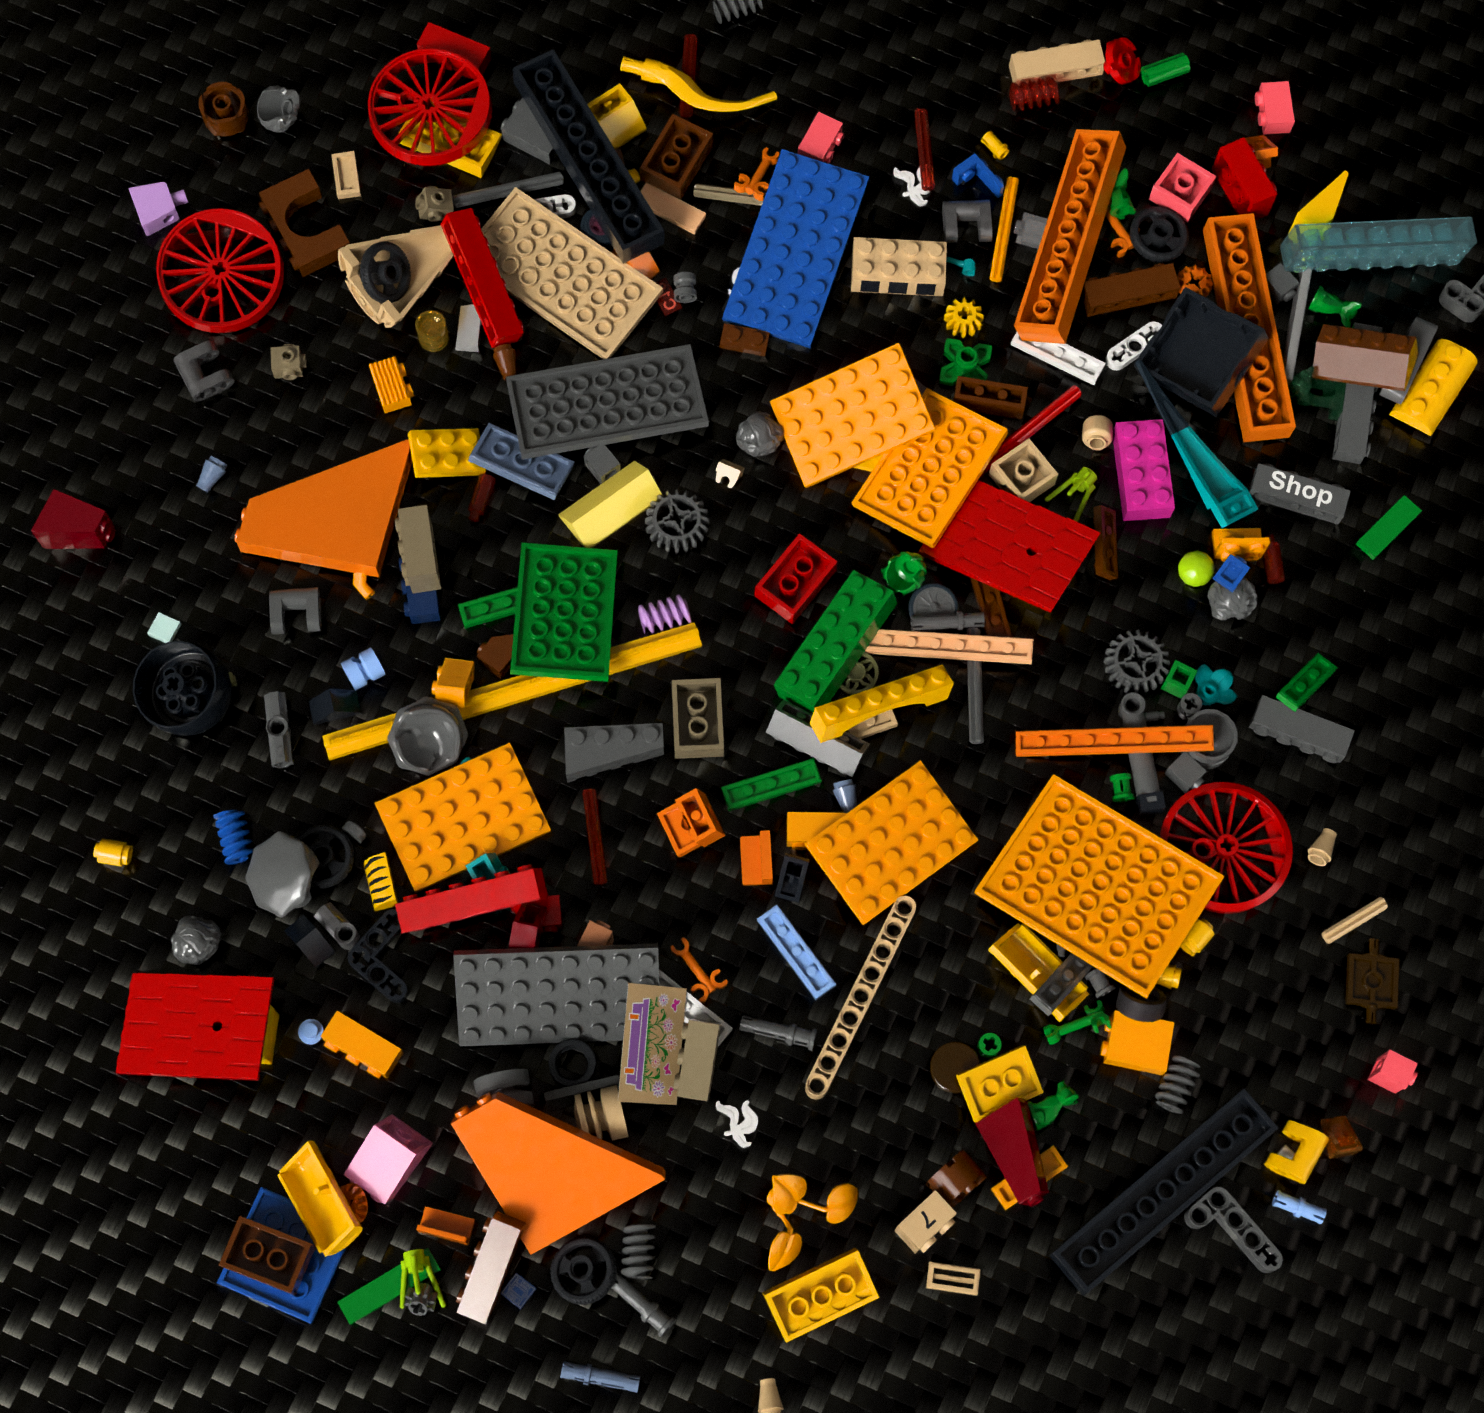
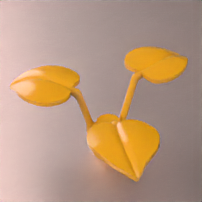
M795 1174L773 1175V1188L767 1195V1203L772 1206L773 1211L782 1219L787 1227V1232L781 1231L774 1238L769 1252L768 1269L776 1271L789 1265L796 1259L801 1250L802 1238L798 1233H793V1228L785 1214L793 1213L799 1203L822 1212H827L826 1218L829 1223H840L848 1218L854 1210L858 1199V1188L849 1183L836 1186L828 1196L827 1206L822 1207L802 1199L807 1190V1183L801 1176Z

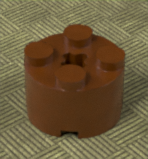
M217 82L209 85L204 94H201L199 98V109L208 130L214 136H232L243 132L249 120V110L242 91L228 82Z
M964 1149L952 1158L953 1160L937 1171L926 1183L931 1191L934 1192L936 1190L952 1209L987 1178L983 1170Z

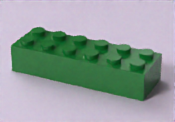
M853 570L774 683L778 696L813 714L815 707L829 703L897 605L894 591Z

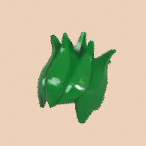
M903 551L900 554L893 555L888 560V565L881 569L888 588L893 590L894 593H902L903 596L915 591V589H919L923 585L927 573L926 563L923 562L924 558L920 554L910 551Z

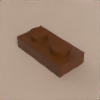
M724 323L720 348L766 356L770 333Z

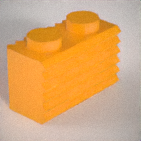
M393 356L392 358L369 364L384 413L412 405L410 398L414 397L410 383L405 384L403 377L407 376L403 362L398 364L396 356Z
M445 658L443 666L438 667L437 681L434 680L432 683V695H435V699L454 704L457 707H465L475 677L474 661Z

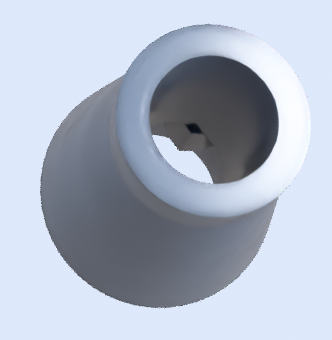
M210 456L208 460H205L196 486L209 493L210 489L226 473L227 465L219 459Z
M852 779L834 783V790L832 791L843 813H848L857 806L856 784H853Z

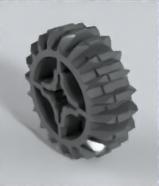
M678 489L675 490V495H671L667 490L665 498L659 494L657 496L658 502L651 501L650 506L652 509L646 510V515L649 516L645 518V524L648 525L646 532L651 534L650 540H658L657 546L659 548L665 544L667 552L670 551L671 547H675V553L679 552V547H683L684 551L687 552L689 544L696 548V540L702 542L704 540L703 534L708 532V527H706L709 524V518L706 517L708 510L702 509L704 507L703 501L696 502V495L689 498L687 490L683 495H680ZM677 506H679V507H684V508H686V509H688V510H686V511L680 510ZM669 508V515L663 517V520L658 521L661 513ZM674 514H675L676 519H678V521L681 522V523H680V528H679V525H678V524L676 523V521L674 520ZM697 521L695 527L685 534V528L691 525V522ZM671 531L674 532L677 536H672L665 532Z
M1138 629L1135 631L1134 636L1130 631H1126L1125 637L1119 634L1116 638L1117 641L1112 640L1110 642L1111 648H1107L1105 652L1108 657H1105L1104 663L1109 665L1105 668V673H1112L1109 677L1110 681H1118L1116 688L1121 687V685L1126 686L1124 689L1125 693H1128L1130 688H1133V693H1138L1141 688L1144 694L1148 693L1149 688L1155 690L1157 683L1162 684L1164 681L1163 676H1167L1169 672L1166 667H1169L1170 661L1165 659L1169 653L1161 651L1165 646L1164 643L1156 644L1157 636L1153 637L1152 640L1148 638L1149 632H1145L1144 636H1141ZM1128 647V657L1119 662V652ZM1139 647L1147 650L1148 652H1142ZM1155 662V672L1146 677V667ZM1125 672H1131L1134 677L1127 675Z

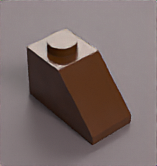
M513 634L492 637L488 642H483L477 650L478 662L500 679L511 668Z

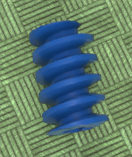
M227 810L213 816L215 819H218L215 822V826L219 828L217 834L222 838L220 846L225 847L222 850V854L227 857L224 860L227 865L244 862L249 859L248 855L253 853V848H246L247 845L252 843V839H244V836L248 835L250 830H242L241 828L247 825L248 822L246 820H239L240 817L245 815V811Z

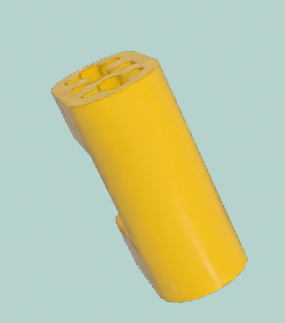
M1288 1120L1282 1132L1288 1138L1300 1143L1295 1155L1290 1160L1278 1154L1270 1153L1264 1165L1281 1176L1305 1184L1329 1138L1316 1129Z

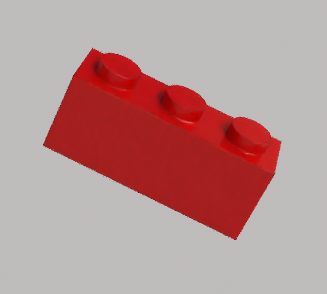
M428 22L417 42V49H444L463 56L476 66L482 76L492 59L490 47ZM447 65L446 67L447 70H459L458 68L451 65ZM467 73L463 74L466 78L472 79Z

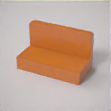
M770 830L760 831V836L740 837L742 884L745 886L772 884Z
M425 1206L421 1223L417 1225L416 1230L419 1233L469 1245L475 1219Z

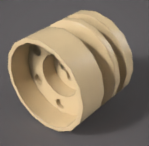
M617 1085L600 1089V1101L596 1102L591 1091L587 1092L589 1103L584 1105L581 1094L574 1095V1114L578 1129L589 1134L596 1133L597 1137L602 1140V1131L606 1130L612 1141L629 1137L621 1102H618Z

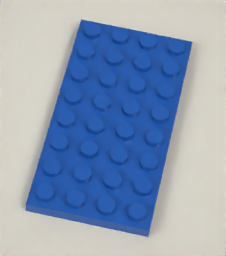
M782 149L722 320L742 327L769 332L770 336L811 349L866 191L869 176Z

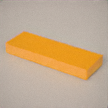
M1054 1145L1040 1154L1046 1182L1068 1167ZM1006 1179L991 1188L1005 1210L1018 1202Z

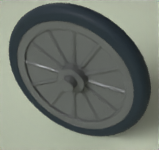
M928 583L922 585L912 594L908 610L910 618L911 615L956 614V611H959V605L955 594L948 587L938 583ZM934 629L922 631L941 633L948 629Z

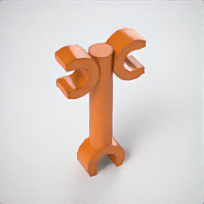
M764 148L762 151V162L752 179L750 180L746 174H740L739 182L743 184L735 182L734 190L738 193L746 192L750 195L753 194L756 200L763 201L765 193L760 191L767 192L769 184L760 181L770 165L777 164L779 152L777 151L774 156H768L769 148Z
M1110 199L1105 217L1120 237L1114 239L1111 243V248L1115 246L1122 247V250L1118 251L1117 257L1120 258L1125 256L1127 250L1134 247L1131 243L1130 235L1119 219L1112 217L1109 213L1112 199Z
M683 937L681 938V942L685 946L683 950L678 951L673 945L670 946L673 955L682 957L701 983L692 986L691 993L702 990L704 996L698 1001L704 1003L707 1001L709 994L713 993L716 989L725 988L728 980L726 979L722 983L715 981V977L721 972L719 969L714 970L709 978L689 952V942Z

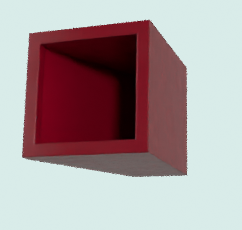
M53 489L31 530L41 546L46 549L105 548L107 543L113 540L116 532L115 526L105 510Z

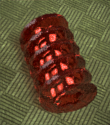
M1052 76L1046 77L1045 80L1042 77L1038 78L1037 82L1034 79H1030L1028 85L1025 81H1021L1019 86L1016 82L1011 83L1009 97L1014 112L1016 105H1019L1021 111H1023L1025 103L1028 104L1030 109H1033L1034 102L1037 103L1038 107H1042V100H1045L1047 106H1050L1052 98L1056 104H1059V89L1057 82Z

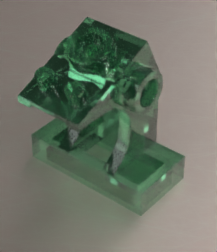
M1312 366L1293 376V380L1289 384L1290 399L1297 401L1296 403L1300 406L1313 405L1329 408L1328 419L1336 421L1339 419L1343 412L1346 383L1312 378L1314 369ZM1311 388L1321 389L1322 396L1314 395L1309 391Z

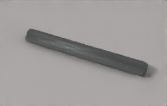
M555 172L453 195V207L460 208L508 197L515 187L526 193L562 185L564 183L562 172Z
M977 627L968 628L966 631L967 635H981V631ZM967 660L969 741L972 744H982L984 742L982 661Z

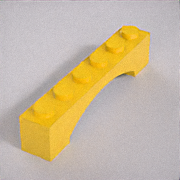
M939 665L815 707L810 725L820 743L842 736L844 732L855 725L883 712L912 704H925L929 706L947 700L954 683L944 666Z

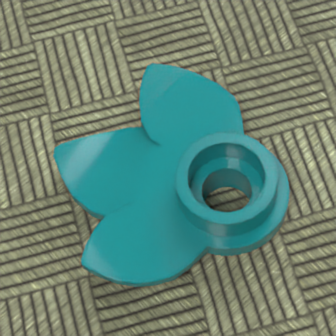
M1206 664L1198 668L1194 677L1198 685L1196 694L1201 698L1203 705H1211L1216 702L1228 705L1234 702L1237 694L1229 689L1233 683L1231 671L1219 669L1213 672Z

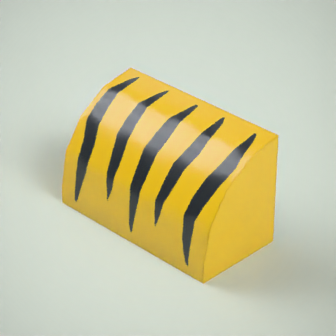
M383 852L369 857L364 861V868L374 911L396 907L395 904L398 903L386 853Z

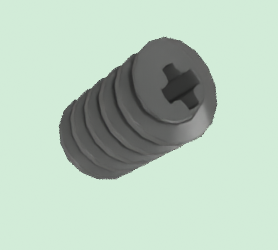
M761 0L713 1L714 13L719 24H722V17L724 16L729 22L731 21V14H734L738 19L739 11H742L747 16L748 8L753 13H756L757 5L761 9L763 8Z
M1173 1056L1172 1062L1174 1065L1168 1066L1167 1069L1170 1074L1164 1075L1163 1079L1166 1083L1160 1084L1159 1088L1162 1092H1157L1155 1098L1158 1100L1156 1103L1164 1109L1183 1114L1184 1111L1178 1105H1187L1188 1102L1182 1096H1191L1192 1093L1187 1089V1086H1196L1191 1077H1200V1074L1195 1071V1068H1200V1066L1187 1058Z
M631 1224L623 1228V1232L630 1236L622 1239L624 1244L629 1245L622 1249V1253L629 1256L621 1260L623 1265L628 1266L621 1270L622 1275L634 1279L653 1278L646 1274L647 1271L654 1269L653 1266L647 1264V1261L654 1259V1256L648 1254L647 1251L655 1249L654 1245L648 1243V1240L654 1239L655 1235L648 1233V1230L656 1228V1225Z

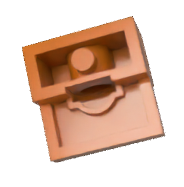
M697 788L675 799L676 803L657 813L678 857H682L700 846L706 847L725 836L706 794Z

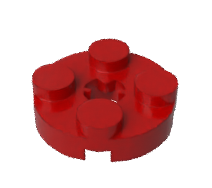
M1125 37L1107 42L1106 61L1103 64L1105 72L1111 74L1113 79L1121 85L1136 80L1141 71L1140 57L1136 58L1133 52L1137 49Z

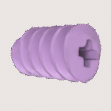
M676 595L675 603L668 597L666 598V605L661 600H657L656 608L652 602L648 603L647 610L643 605L638 607V614L644 634L647 627L651 633H654L655 625L662 631L664 623L673 628V620H676L679 626H681L684 617L688 623H691L686 599L684 598L683 600L680 595Z

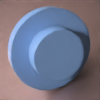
M308 1019L299 1026L298 1035L302 1042L313 1045L322 1039L320 1036L324 1029L319 1021Z

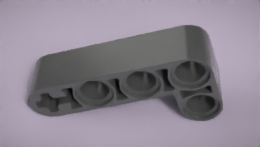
M1484 275L1472 290L1458 280L1449 281L1439 295L1440 304L1464 322L1475 321L1484 310V293L1481 291L1484 290ZM1448 292L1453 293L1456 297L1451 296ZM1467 306L1473 307L1474 310H1470Z
M1416 316L1406 334L1407 336L1416 337L1418 358L1405 391L1382 388L1379 393L1380 396L1397 404H1402L1437 331V325Z
M1222 1187L1211 1189L1186 1210L1184 1215L1185 1222L1193 1229H1200L1215 1219L1261 1272L1270 1273L1279 1269L1282 1265L1283 1258L1280 1251L1226 1189ZM1213 1193L1221 1196V1206H1215L1212 1203L1211 1196ZM1193 1210L1202 1212L1204 1217L1202 1223L1194 1221L1192 1218ZM1230 1213L1236 1214L1239 1217L1240 1222L1237 1227L1229 1223L1228 1217ZM1248 1233L1256 1237L1257 1243L1255 1247L1247 1244L1246 1235ZM1263 1246L1265 1247V1249L1261 1250V1253H1255V1251L1261 1249ZM1271 1255L1273 1258L1271 1264L1266 1265L1264 1261H1266L1267 1256Z

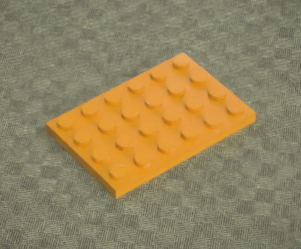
M900 343L770 401L777 421L783 427L784 438L805 488L936 431Z
M926 388L922 397L936 431L884 453L852 501V505L934 549L1007 436L1008 429Z
M510 743L375 802L378 813L415 893L466 871L465 865L485 853H496L499 856L551 832Z
M920 760L806 842L805 846L861 924L864 925L896 902L897 898L904 896L976 843L978 838Z

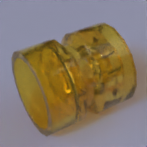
M430 310L421 313L415 323L419 343L427 351H440L447 345L449 340L445 318L437 311Z

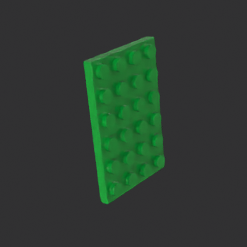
M522 543L510 674L608 682L618 550Z

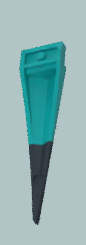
M1140 359L1137 360L1136 365L1200 496L1207 510L1211 508L1221 528L1223 529L1258 510L1248 489L1205 445L1162 391Z

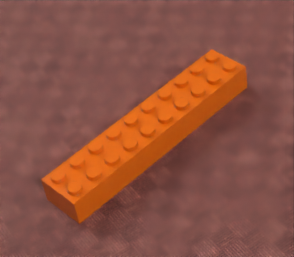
M1076 129L1015 320L1014 327L1022 341L1066 344L1125 154L1126 145L1120 131Z
M1254 213L1209 217L1203 228V235L1217 306L1264 328L1269 338L1234 391L1243 442L1289 438L1296 428Z

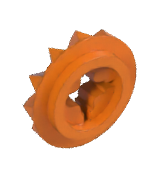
M1196 264L1192 267L1186 266L1177 275L1180 294L1185 287L1204 297L1210 294L1213 282L1211 274L1206 272L1205 267L1199 268ZM1191 277L1194 278V280H1200L1198 286H1196L1195 284H1189L1191 281Z
M355 1183L341 1186L340 1189L348 1200L357 1220L360 1223L363 1222L368 1210L367 1198L363 1189Z

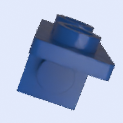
M975 153L953 169L952 180L957 186L963 181L968 182L976 174L997 198L1002 196L1004 189L1002 179L998 175H994L986 161L979 158Z
M1230 554L1213 577V580L1233 593L1250 567L1247 566V562L1238 555L1234 557Z

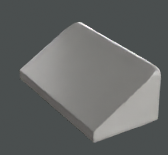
M474 304L461 306L455 349L457 351L479 352L482 323Z

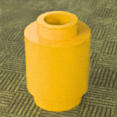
M102 838L100 843L95 844L93 855L97 857L98 863L122 867L123 865L130 864L133 847L127 845L126 842Z
M1203 918L1201 920L1198 919L1180 948L1191 956L1200 953L1215 935L1212 930L1214 928L1213 925Z

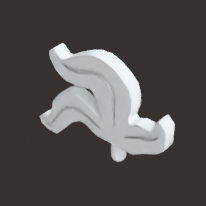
M921 166L917 170L916 175L920 183L914 186L915 176L913 173L899 171L895 167L893 171L894 176L908 184L907 192H904L902 195L904 197L910 196V199L920 207L927 205L928 200H923L921 195L930 193L932 179L923 171L924 167Z
M747 1100L743 1103L741 1110L745 1120L738 1125V1110L730 1105L723 1106L720 1104V1101H717V1111L726 1114L731 1119V1130L725 1131L724 1135H732L733 1140L742 1148L749 1147L752 1142H747L744 1134L753 1133L758 1125L757 1115L748 1106L750 1102Z

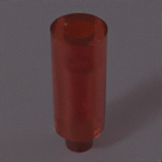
M480 474L468 507V511L471 512L469 520L477 522L479 516L484 515L496 482L494 477Z
M1268 535L1265 537L1270 538V544L1263 554L1267 581L1269 584H1277L1285 581L1280 544L1275 542L1274 535Z

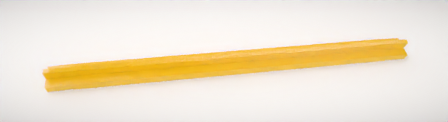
M695 622L611 647L609 675L702 647ZM519 675L470 690L465 707L461 708L459 706L458 708L464 720L591 680ZM396 713L323 735L324 746L329 760L388 743L387 736L393 725Z

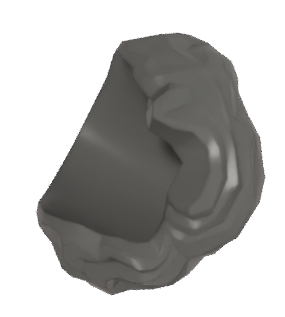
M278 85L266 88L261 93L257 103L258 119L267 130L276 133L286 131L297 120L301 102L299 94L294 89H287Z
M761 411L753 412L745 421L741 422L736 433L737 445L753 457L765 456L775 452L784 440L783 427L774 421L768 413Z
M1244 577L1233 593L1216 581L1212 583L1208 590L1212 616L1219 620H1227L1231 617L1241 620L1251 614L1258 602L1254 585Z
M191 915L180 919L176 932L171 937L172 950L176 959L184 964L189 963L192 965H200L208 961L218 950L221 936L218 925L212 920H205L202 917Z

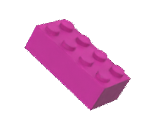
M1163 419L1116 422L1113 429V445L1123 521L1170 518L1175 509Z

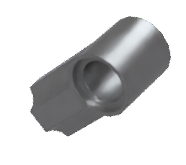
M331 902L324 904L317 910L314 916L315 919L343 949L351 950L360 940V935L354 925ZM345 932H353L351 939L347 941L341 939Z

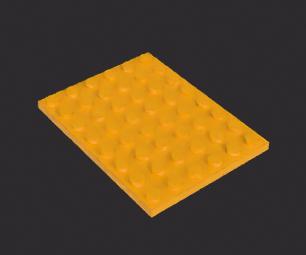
M1053 774L975 889V894L1147 999L1223 881L1224 875Z

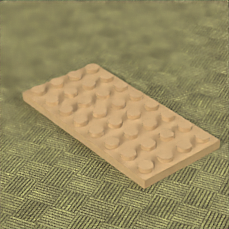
M517 187L513 189L481 229L483 236L488 240L491 255L497 261L499 274L505 280L507 293L603 360L609 359L614 355L664 292L661 286L635 268L633 269L629 264H623L619 257Z

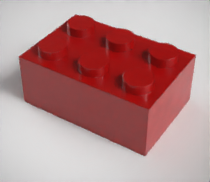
M1245 137L1220 147L1212 171L1238 215L1254 213L1255 221L1267 216L1277 196V188L1267 177L1264 165L1257 160L1253 146L1248 144Z
M799 533L755 586V597L793 624L836 572L838 561Z

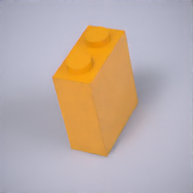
M1114 1010L1111 1017H1109L1112 1027L1109 1029L1107 1025L1104 1027V1031L1108 1032L1107 1041L1102 1042L1100 1056H1104L1103 1063L1157 1075L1165 1074L1167 1072L1174 1022L1161 1019L1154 1022H1142L1128 1018L1119 1011Z

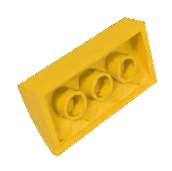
M448 115L461 126L466 127L467 119ZM440 118L454 145L457 146L462 133ZM410 119V120H408V121H406V122L404 123V125H403V127L401 128V130L399 131V133L406 127V125H407L412 119ZM420 122L399 144L409 148L412 147ZM429 122L425 125L416 150L421 153H431ZM433 122L435 152L451 149L437 122ZM488 128L483 139L472 151L446 164L482 178L495 154L502 134Z
M856 1248L762 1292L786 1343L879 1298L860 1253Z

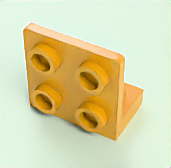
M1261 528L1213 529L1214 559H1221V561L1225 562L1231 554L1234 557L1238 555L1246 561H1256L1262 558L1270 544V538L1261 537Z

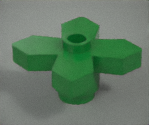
M947 338L943 355L951 363L941 368L939 384L954 386L958 376L987 380L988 375L980 367L990 362L992 346L978 343L973 348L964 347L960 340Z

